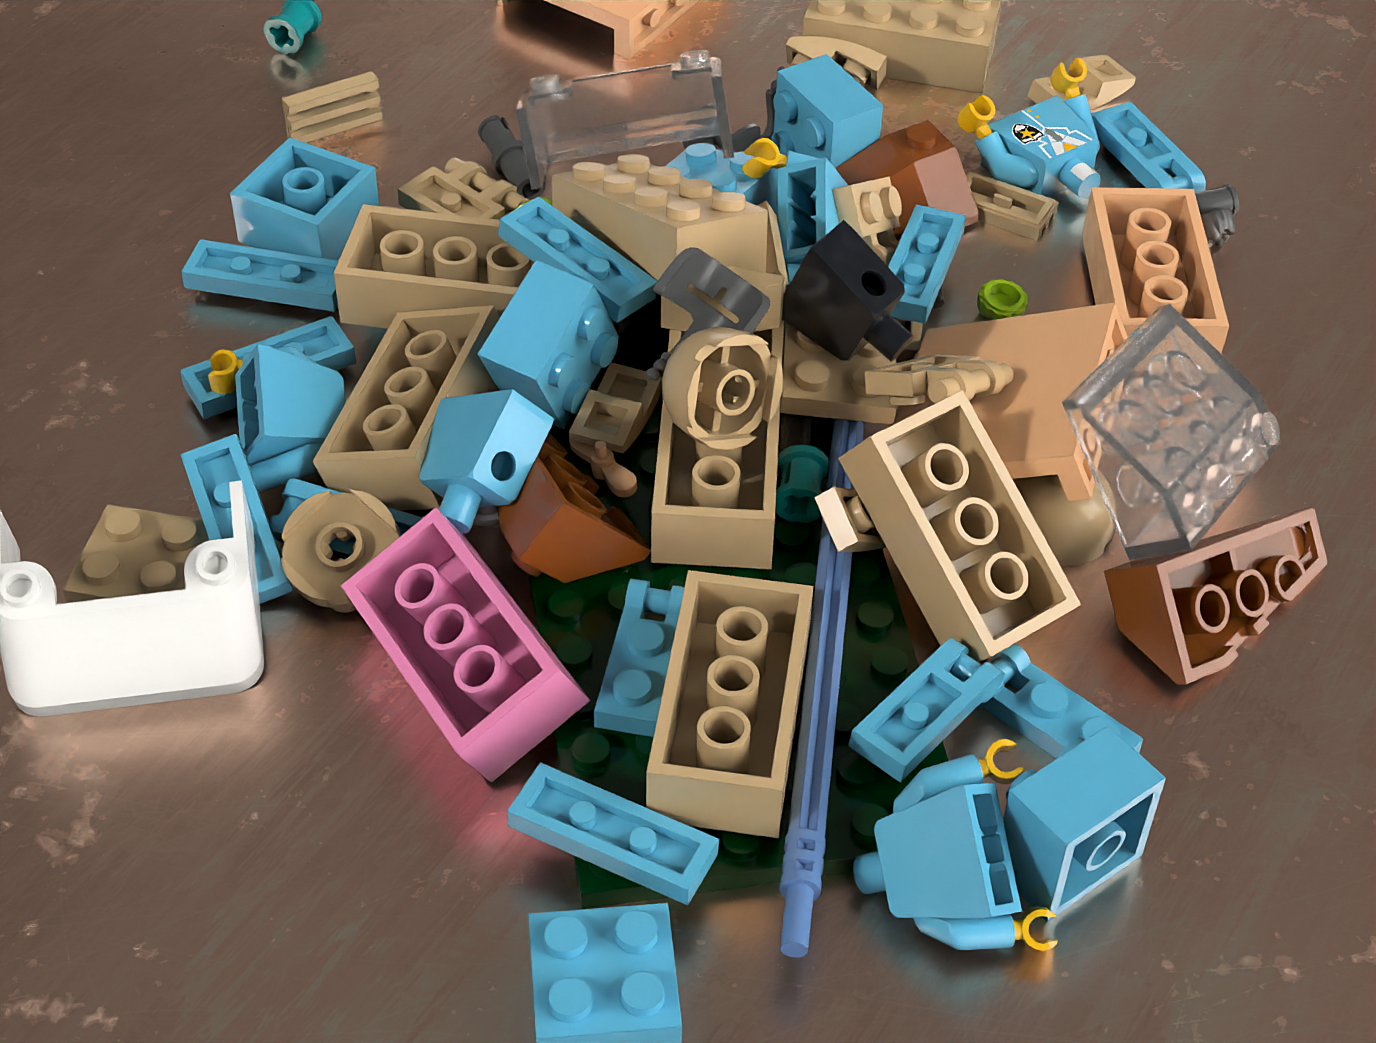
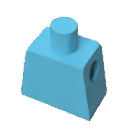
M513 389L441 399L419 477L423 485L443 497L439 510L461 533L470 532L479 507L510 505L517 498L552 427L554 418Z

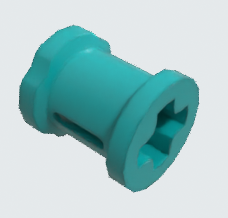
M285 0L282 12L278 16H271L264 24L263 32L268 43L275 50L283 54L296 53L303 45L304 36L307 33L316 31L322 23L321 11L313 0Z
M794 445L784 449L779 454L777 471L781 476V485L776 489L775 512L781 518L790 522L809 523L817 520L822 514L814 497L823 493L821 491L822 481L829 472L828 457L823 451L808 445Z

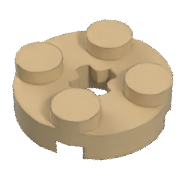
M350 489L352 494L342 492L333 495L331 491L317 493L305 500L292 512L286 521L281 537L284 541L282 549L283 558L281 557L282 568L295 589L310 602L319 606L331 607L335 611L343 613L351 612L356 607L341 585L400 537L399 527L388 508L373 495ZM351 537L356 539L352 546L354 552L350 557L345 560L342 558L337 561L330 560L333 555V551L329 546L331 541L336 538L342 542L348 541Z

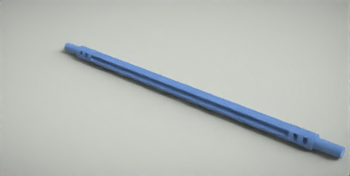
M834 419L826 491L832 487L855 490L838 458L863 441L865 422ZM824 519L822 520L788 833L785 837V854L782 864L783 875L780 882V893L786 898L780 951L784 955L793 958H800L808 953L813 901L821 895V876L823 874V856L826 844V818L852 552L837 551Z

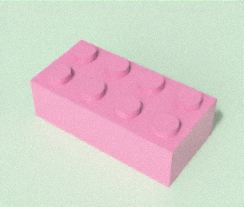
M437 507L341 585L455 752L491 783L590 701L469 540Z

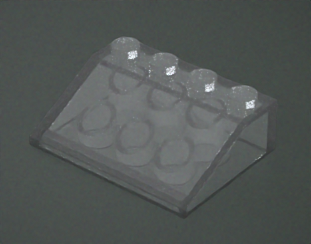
M1171 304L1160 306L1062 402L1129 560L1193 550L1281 444L1277 419L1268 411L1261 392Z

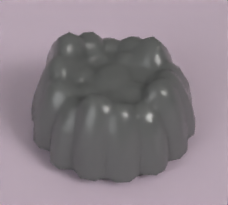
M1215 208L1201 214L1209 248L1214 245H1224L1229 236L1234 235L1235 219L1229 208Z

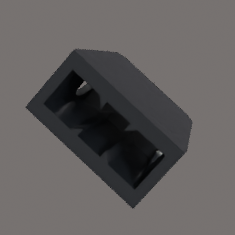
M844 220L810 248L783 295L782 320L842 361H849L865 345L870 343L892 362L914 337L890 316L905 293L904 284Z

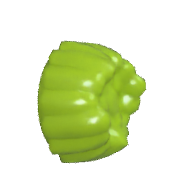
M992 279L988 283H983L981 290L978 292V310L983 317L990 320L1022 316L1028 306V295L1021 286L1013 281Z

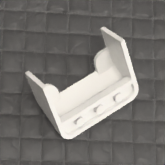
M242 480L229 482L233 538L206 541L194 548L187 557L184 566L185 589L57 604L56 585L52 576L44 567L37 563L21 562L20 548L0 510V655L8 691L19 709L32 716H53L239 693L249 689L259 680L264 669V653L254 533Z

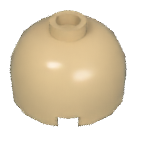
M716 326L691 334L677 345L667 360L662 377V398L673 423L694 440L710 448L729 451L749 444L756 438L750 433L757 428L761 420L769 423L777 411L783 391V374L779 358L770 354L768 347L765 345L768 343L764 339L747 331Z
M1099 467L1092 498L1087 500L1068 501L1057 474L1013 479L1061 567L1079 566L1098 559L1104 553L1105 545L1112 541L1115 533L1119 503L1115 487L1101 467Z

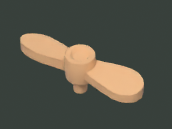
M569 439L572 451L590 463L593 476L597 479L605 480L612 493L618 497L625 498L632 496L636 492V476L615 462L613 452L607 449L604 441H598L593 446Z

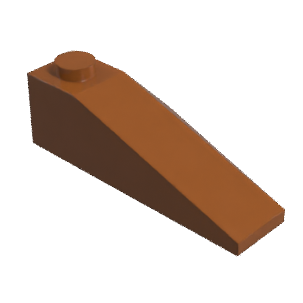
M929 120L885 135L836 168L848 185L890 176L891 185L897 189L902 205L901 215L899 216L900 227L893 228L894 235L903 234L916 204L966 215L965 227L979 220V212L957 149Z
M549 432L517 498L510 505L497 506L500 529L513 550L510 554L511 559L530 575L539 577L543 572L563 583L645 560L650 554L651 549L631 520L620 508L612 506L607 512L604 504L594 495L600 488L589 475L581 473L573 464L564 459L568 452Z
M1311 507L1147 555L1105 570L1104 574L1118 629L1177 685H1182L1227 668L1239 656L1236 649L1249 636L1259 635L1269 625L1266 618L1282 602L1292 601L1328 564L1315 509Z

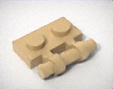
M453 157L447 162L445 172L432 166L397 189L399 205L405 209L496 220L504 217L506 212H512L521 204L529 201L517 193L515 185L502 179L496 181L487 176L484 167L473 161L463 162L457 157Z
M890 176L832 189L839 223L843 220L846 221L879 258L889 266L899 244V241L895 239L893 228L900 227L899 216L902 211L899 193L891 185Z
M932 354L865 371L866 394L888 395L891 405L921 404L925 402L924 395L929 396L930 400L936 404L962 390L970 401L974 395L981 398L996 395L1013 380V370L1008 364H997L993 361L979 360V356Z

